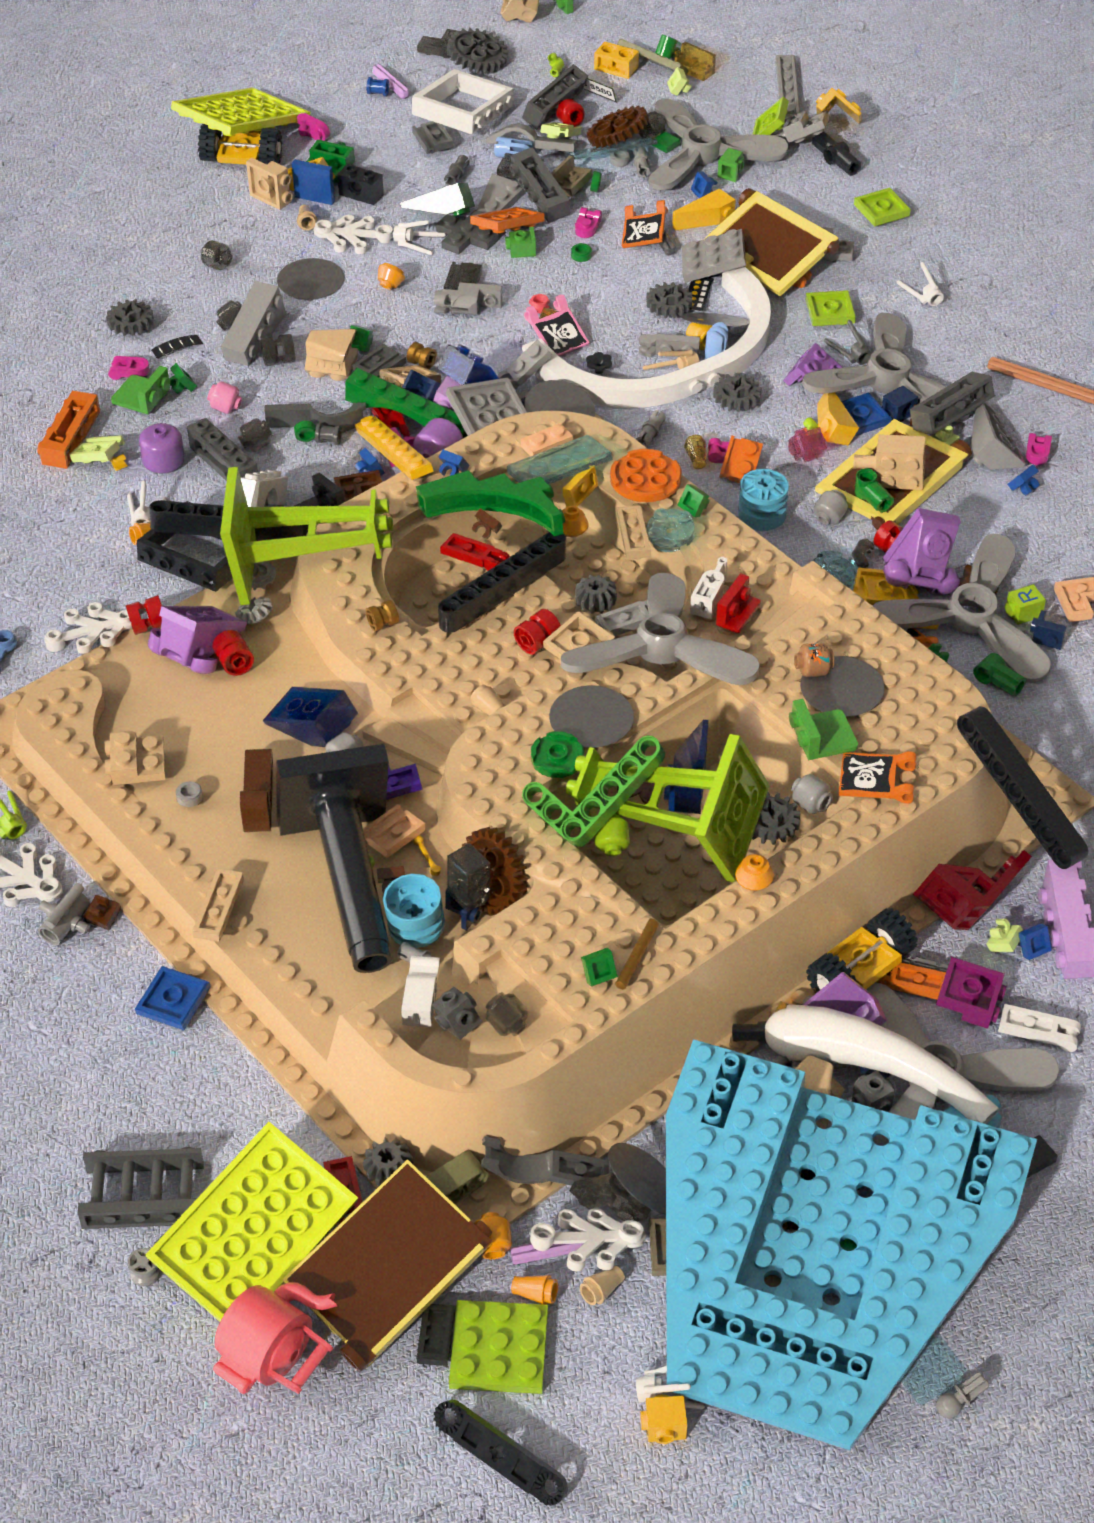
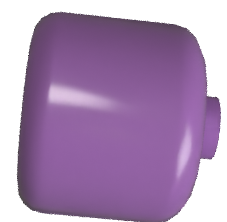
M434 418L416 435L413 446L423 457L428 458L462 440L463 435L460 429L451 421L444 418Z
M157 423L148 426L141 432L139 446L142 464L146 469L162 474L175 471L182 465L184 449L182 434L178 428L171 424Z

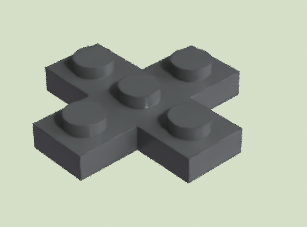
M474 210L465 220L446 214L436 223V231L448 235L441 241L442 248L456 254H460L470 244L489 250L499 240V233H494L492 230L479 229V226L471 224L472 215L483 213Z

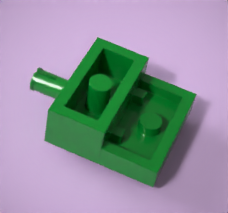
M317 140L310 148V157L306 161L309 162L323 157L328 166L332 167V172L335 175L333 182L338 183L337 174L347 164L352 165L355 162L354 148L346 146L344 142L335 144Z

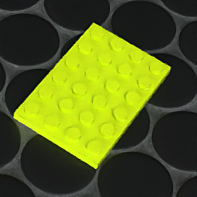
M253 87L172 101L171 109L179 112L180 116L193 118L194 122L204 123L208 125V128L220 130L226 136H235L237 133L247 134L253 130L262 131L263 128H275V126L279 125L288 126L289 123H298L297 116L299 114L306 113L310 115L311 113Z
M268 1122L146 1253V1257L218 1321H221L234 1300L248 1288L261 1285L274 1292L279 1286L283 1285L282 1279L321 1243L358 1201V1197L279 1129Z

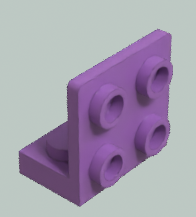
M815 342L799 358L783 381L790 386L795 381L800 382L807 373L843 367Z
M844 972L840 973L803 1004L805 1006L834 1009L865 1018L880 1026L887 1021L879 1000Z

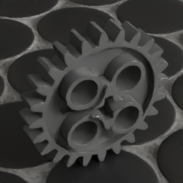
M470 27L468 31L462 28L461 32L456 30L455 34L452 33L448 39L446 49L448 51L447 55L451 56L450 60H456L455 65L461 64L462 69L467 67L469 72L474 69L476 73L483 71L484 74L487 73V70L493 73L494 69L499 71L500 67L503 68L507 62L509 52L507 45H504V41H499V36L493 37L492 32L487 34L486 30L480 32L478 28H476V31H473Z

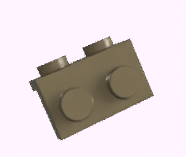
M568 156L551 172L567 197L575 195L593 176L592 169L576 167L573 156Z

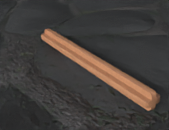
M991 357L988 362L987 368L1094 405V390L996 357Z

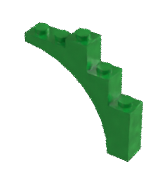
M468 470L416 486L418 507L427 518L460 511H478L481 508L484 511L504 512L532 520L546 528L553 536L564 534V513L554 505L552 500L554 497L553 488L541 476L515 484L505 473L480 481Z

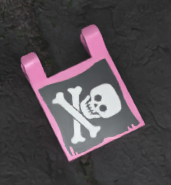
M558 295L555 297L556 301L553 302V305L559 312L539 319L535 307L530 306L526 308L527 312L524 313V317L532 325L538 337L558 356H562L587 346L590 342L570 311L565 296Z

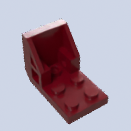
M1025 850L1017 857L1012 854L992 878L979 868L939 863L913 895L954 930H969L1032 856ZM974 887H979L981 891L979 892Z

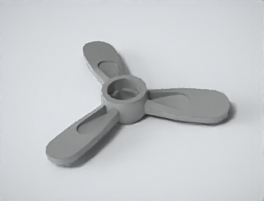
M661 99L655 103V112L682 138V150L658 167L649 176L648 182L649 186L655 190L671 189L682 181L695 165L713 163L728 148L742 151L745 160H781L787 154L788 144L785 139L775 135L746 134L721 136L720 131L715 127L703 124L698 125L692 115L679 102L671 99Z
M880 313L874 321L873 334L876 351L871 354L867 365L810 372L804 375L802 385L806 390L818 394L844 391L870 385L878 392L887 394L901 386H905L918 396L917 404L946 387L938 382L910 372L911 362L902 353L905 345L906 326L899 317L890 313ZM970 412L954 422H961L967 419Z
M989 534L982 540L972 564L969 583L957 587L950 600H884L873 605L874 608L902 629L951 623L957 630L971 635L980 634L992 652L1000 655L1008 668L1027 678L1026 682L1028 683L1042 681L1050 671L1051 663L1047 654L1022 631L996 615L998 601L994 593L1003 582L1015 556V547L1012 541L1001 534ZM962 606H973L980 609L983 613H971Z
M657 573L649 579L647 592L649 616L641 621L636 634L572 649L561 656V668L572 673L596 670L637 656H641L644 660L655 664H671L682 660L707 675L735 685H745L753 682L760 672L758 659L752 654L723 643L688 635L686 625L680 619L684 607L686 586L681 578L669 573Z
M875 982L866 989L879 1000L887 1021L881 1025L882 1027L906 1037L936 1056L976 1088L997 1091H1042L1049 1089L1057 1080L1059 1073L1058 1063L1055 1057L1045 1050L1038 1048L998 1049L960 1055L954 1047L944 1042H930L916 1018L888 986ZM908 1081V1089L892 1106L889 1113L916 1120L920 1105L934 1109L936 1102H943L944 1100L923 1087ZM877 1135L873 1138V1142L879 1146L889 1143L888 1138L883 1135Z

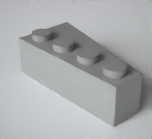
M259 281L254 282L221 345L226 361L249 366L284 318L286 311L279 286Z

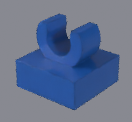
M697 171L691 190L698 198H701L713 192L712 186L717 185L718 182L714 178L708 177L704 172Z
M366 447L359 452L362 460L355 464V468L359 473L379 470L380 476L385 474L378 460Z
M442 449L439 455L440 460L443 462L439 472L443 476H445L449 469H452L451 476L458 474L459 471H467L470 466L462 456Z
M1033 464L1007 485L1012 491L1020 486L1021 492L1026 496L1032 492V489L1034 490L1040 485L1038 480L1032 477L1039 471Z
M1040 923L1019 932L1020 942L1018 945L1022 948L1024 958L1031 960L1052 951L1046 925Z

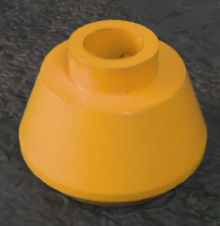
M383 263L378 267V280L380 281V286L385 289L397 288L405 280L404 272L392 264Z
M568 506L562 510L565 516L563 532L566 537H578L588 529V520L581 509L576 506Z
M751 854L746 856L738 865L735 877L737 882L744 888L757 891L768 887L772 883L774 872L764 856Z

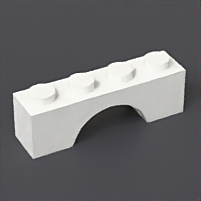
M267 470L253 472V474L246 473L245 477H241L249 507H264L266 498L268 504L271 505L285 504L288 477L281 476V471Z

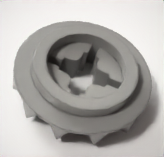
M266 561L254 563L252 588L254 591L260 587L265 590L266 585H273V580L276 579V570L272 564Z
M261 596L256 599L254 597L250 600V605H240L235 615L237 618L246 621L247 624H255L269 615L273 609V604L270 598Z

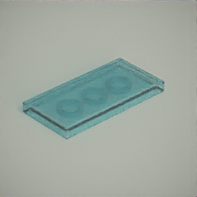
M585 435L509 464L507 466V473L519 483L541 476L547 484H551L613 460L612 452L591 436Z

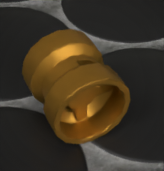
M413 342L407 351L406 358L412 364H419L423 368L430 369L436 361L437 352L430 347L424 348L423 344Z
M391 600L382 602L381 606L378 607L371 606L366 608V617L373 631L383 629L386 624L391 626L399 623L397 609Z

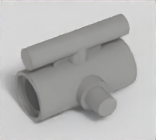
M75 883L59 904H50L45 900L40 903L38 909L46 913L48 918L39 927L38 932L49 944L59 945L70 930L73 932L79 931L84 935L88 932L90 925L83 922L81 916L90 906V901L82 893L84 887L80 883Z

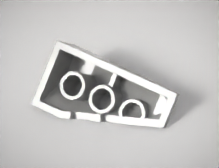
M986 402L975 409L971 448L974 454L972 456L973 459L980 466L984 464L990 470L1023 468L1026 464L1022 453L1018 448L1013 449L1011 443L1014 440L1003 429L1005 426L996 411Z

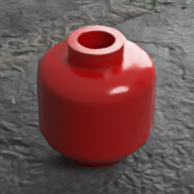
M565 99L558 105L556 115L561 123L577 127L583 122L585 111L583 106L577 101Z

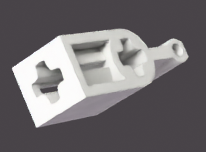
M718 558L715 570L706 571L700 578L691 595L690 614L708 619L713 618L717 610V603L723 597L724 581H726L727 558Z
M411 956L409 975L406 978L401 1009L403 1025L432 1026L434 1008L431 1004L436 1000L440 958Z

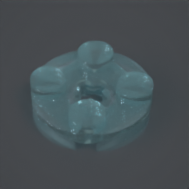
M657 509L646 526L648 540L653 543L655 549L662 552H676L680 550V546L686 543L688 546L695 537L694 521L692 520L691 513L688 511ZM669 528L676 529L672 530L671 533H667V529Z
M822 551L818 553L813 561L848 588L852 589L858 570L856 562L850 557L849 560L842 558L843 554L837 551Z

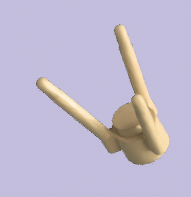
M692 350L659 352V356L680 357L676 360L645 365L643 370L675 364L678 365L679 369L699 362V357Z

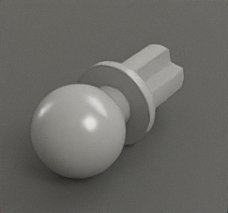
M976 1373L960 1386L955 1384L954 1387L957 1392L954 1394L944 1393L938 1397L936 1401L937 1412L944 1418L951 1419L956 1417L961 1411V1404L965 1402L970 1407V1402L989 1388L987 1380L981 1373Z

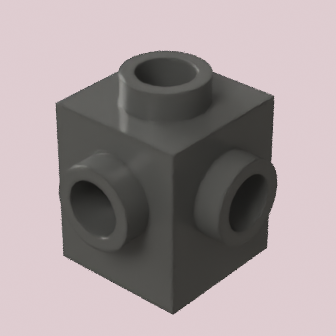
M455 987L443 993L438 1000L431 1004L437 1013L434 1018L444 1031L448 1030L459 1040L482 1023L474 1008L477 1006L474 998L468 992L463 994Z
M879 1071L869 1075H862L854 1082L851 1102L889 1112L893 1104L894 1086Z

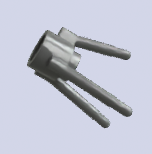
M848 320L847 323L857 340L851 346V354L828 339H824L826 344L848 358L851 363L856 361L859 365L866 364L872 354L851 320Z

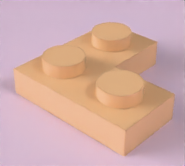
M1094 577L1055 582L1054 591L1068 621L1075 622L1092 619L1094 612L1089 602L1094 601Z

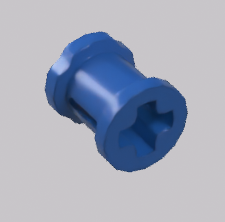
M368 77L367 94L377 93L387 97L390 85L389 79L378 80Z

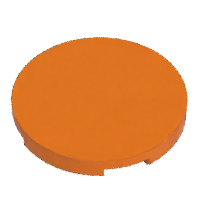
M637 449L627 452L626 456L613 462L610 470V481L614 490L629 500L656 502L670 497L678 490L681 484L682 471L679 463L663 455L662 451Z

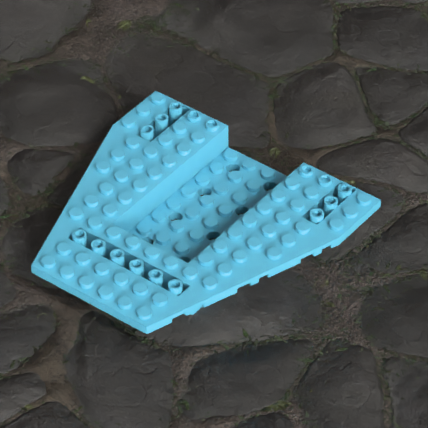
M693 1039L666 1113L667 1385L688 1383L691 1386L689 1390L674 1391L672 1393L851 1450L872 1421V1417L888 1399L891 1391L917 1359L930 1337L940 1327L949 1311L956 1305L980 1272L988 1257L996 1250L1004 1235L1014 1225L1037 1139L922 1105L919 1107L916 1120L804 1088L805 1071ZM821 1118H825L831 1121L832 1126L827 1129H821L816 1125V1122ZM877 1135H883L888 1138L889 1143L879 1146L873 1142V1138ZM804 1169H809L816 1176L812 1180H804L799 1176V1173ZM866 1186L873 1191V1194L870 1197L863 1198L857 1194L856 1190ZM792 1221L799 1228L794 1233H787L782 1229V1225L785 1222ZM845 1239H851L856 1243L857 1247L852 1251H846L842 1249L840 1242ZM769 1275H776L781 1279V1283L777 1287H770L764 1282V1279ZM828 1293H834L840 1298V1302L833 1306L828 1305L823 1301V1297Z

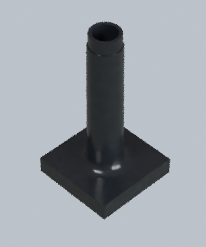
M384 743L276 760L277 822L280 836L319 830L348 952L351 956L354 970L360 973L380 971L386 968L392 961L388 935L362 827V822L374 821L386 813L389 760Z

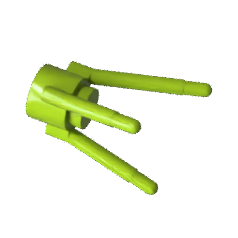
M9 790L7 795L15 814L9 812L0 798V809L4 813L0 818V836L2 839L6 837L17 839L26 831L27 823L21 815L12 791Z

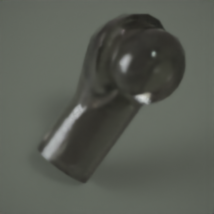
M868 539L860 540L852 552L858 568H868L869 566L865 554L871 553L869 549L874 550V544Z

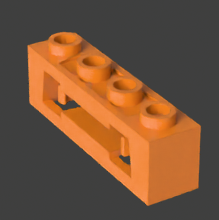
M72 390L69 397L64 400L63 407L56 414L51 427H48L44 439L38 444L37 452L40 455L42 465L65 469L69 467L72 462L69 454L83 443L100 413L97 394Z

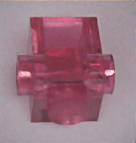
M807 427L796 430L794 432L795 435L788 440L789 452L794 456L795 461L802 459L804 462L812 461L817 458V455L827 449L820 427L808 430Z

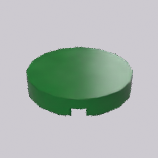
M553 731L546 733L545 737L536 739L531 747V762L535 770L550 778H564L577 772L575 770L576 758L579 755L584 756L582 743L580 744L578 738L566 732Z

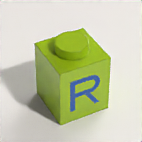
M1034 584L1008 592L1005 611L1019 625L1032 621L1034 617L1038 618L1041 610L1044 611L1046 599Z

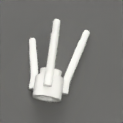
M425 220L399 223V225L394 227L393 238L395 242H398V246L408 247L432 255V251L408 243V241H412L413 236L445 237L446 234L413 231L410 228L429 224V221Z
M921 262V267L930 284L924 287L923 295L900 280L897 281L898 285L918 298L922 304L928 302L930 306H937L944 299L943 293L936 285L924 262Z
M142 481L140 507L135 510L132 494L128 493L127 495L132 526L135 523H150V508L145 506L146 481ZM163 497L162 500L167 501V497Z
M667 1365L654 1370H645L644 1376L636 1377V1391L639 1403L646 1402V1398H654L656 1395L664 1394V1392L689 1390L691 1386L688 1383L663 1385L662 1378H656V1376L667 1373ZM684 1401L685 1408L704 1409L705 1407L703 1403Z

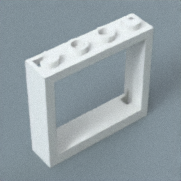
M453 69L413 95L412 114L473 134L513 106L514 88ZM457 90L488 100L472 112L441 102Z

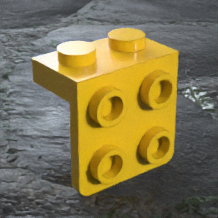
M831 88L827 94H821L816 101L817 114L824 111L829 112L837 104L857 123L862 121V113L860 112L862 109L855 102L850 103L845 99L847 96L840 89L835 90Z

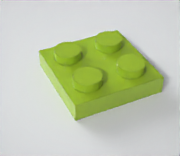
M784 96L756 119L752 135H771L775 130L779 131L784 126L789 103Z
M890 187L854 198L855 207L874 227L910 216L911 209Z
M848 290L806 293L805 300L812 326L848 324V320L855 324V313Z

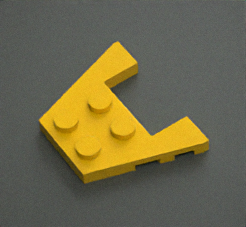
M858 568L853 591L872 606L876 602L884 600L919 599L917 596L918 590L914 585H909L907 589H903L902 586H892L886 581L883 570ZM939 624L918 628L937 629Z

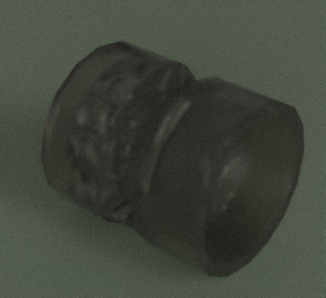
M291 334L279 335L278 339L273 337L260 339L265 367L277 365L279 361L283 364L296 362ZM277 346H282L283 353L278 354Z

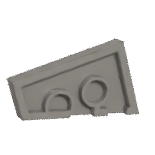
M492 173L477 211L487 213L508 209L526 193V190H523L517 181Z

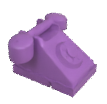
M917 508L883 556L886 564L883 568L886 581L892 586H902L903 589H907L909 585L923 587L930 594L934 593L936 589L942 595L954 592L960 585V579L954 568L946 569L961 523L959 516Z
M161 606L159 614L162 617L161 629H151L148 648L157 655L165 656L182 664V666L190 668L193 672L210 674L216 670L218 659L209 658L214 654L212 645L215 637L225 630H235L241 633V631H245L247 622L213 606Z

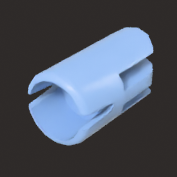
M499 136L496 139L498 144H495L494 153L496 157L511 159V155L532 148L533 142Z
M723 322L715 323L708 330L704 359L715 356L727 349L728 328Z

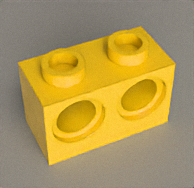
M604 41L594 53V70L629 79L639 68L638 50Z

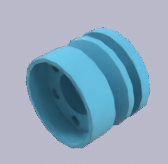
M756 469L745 474L740 481L739 519L757 531H768L781 526L786 519L789 482L785 476L771 469Z
M408 874L398 877L388 885L384 892L383 903L389 934L394 941L400 945L403 942H408L416 948L425 947L435 942L441 936L445 927L441 893L435 881L425 875Z

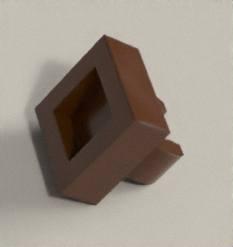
M480 508L475 515L478 522L473 525L472 530L476 533L480 527L486 528L482 537L487 540L491 535V530L497 534L502 525L497 519Z
M404 866L377 869L378 883H383V894L393 880L405 875Z
M95 895L83 918L87 923L109 930L121 910V906L118 902Z

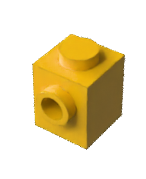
M659 1394L654 1398H646L645 1411H640L641 1430H647L648 1442L668 1444L674 1440H686L687 1418L684 1396L669 1397L665 1394Z

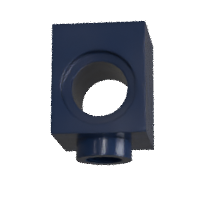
M901 386L883 396L882 408L889 414L892 420L896 419L902 422L911 417L910 409L913 408L914 404L917 405L918 396L905 386Z

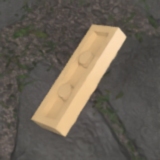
M641 505L617 507V518L626 560L651 557V549Z
M216 869L193 927V938L220 942L244 881L243 872Z

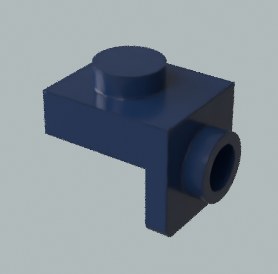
M410 370L402 388L433 402L436 391L441 384L414 370Z
M1041 610L1039 617H1034L1031 624L1030 632H1034L1032 641L1036 644L1061 650L1067 626L1045 621L1046 611Z
M451 883L445 890V909L461 915V928L466 931L472 923H476L480 918L482 912L480 908V895Z

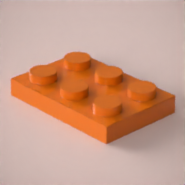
M520 207L471 216L472 225L479 226V229L482 230L492 229L494 233H504L505 229L519 230L521 226L534 227L536 223L544 222V213Z

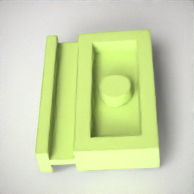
M553 122L542 124L541 133H547L549 138L558 139L559 137L581 135L582 127H573V125Z
M122 435L86 438V443H81L69 455L72 462H107L113 458V455L120 449L119 445H124L125 441Z

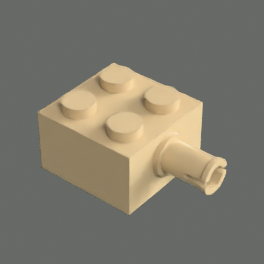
M879 434L875 456L854 454L853 469H874L877 474V481L884 488L923 490L926 436Z

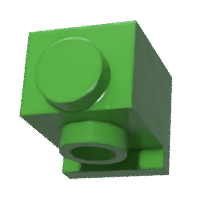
M728 148L718 160L717 177L737 182L738 173H741L744 168L743 152Z
M529 227V231L518 230L509 232V237H505L506 250H510L511 258L536 256L534 227Z

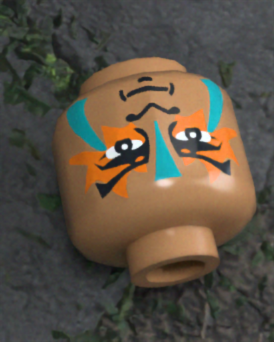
M822 642L803 644L799 652L794 655L795 668L799 669L804 677L826 676L830 669L834 667L833 650Z

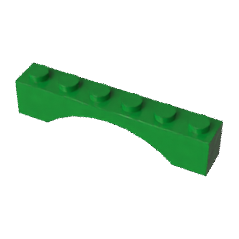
M356 368L345 381V400L350 403L366 402V408L382 407L392 409L414 419L422 426H425L434 418H444L454 423L460 429L463 438L468 436L454 411L364 370Z

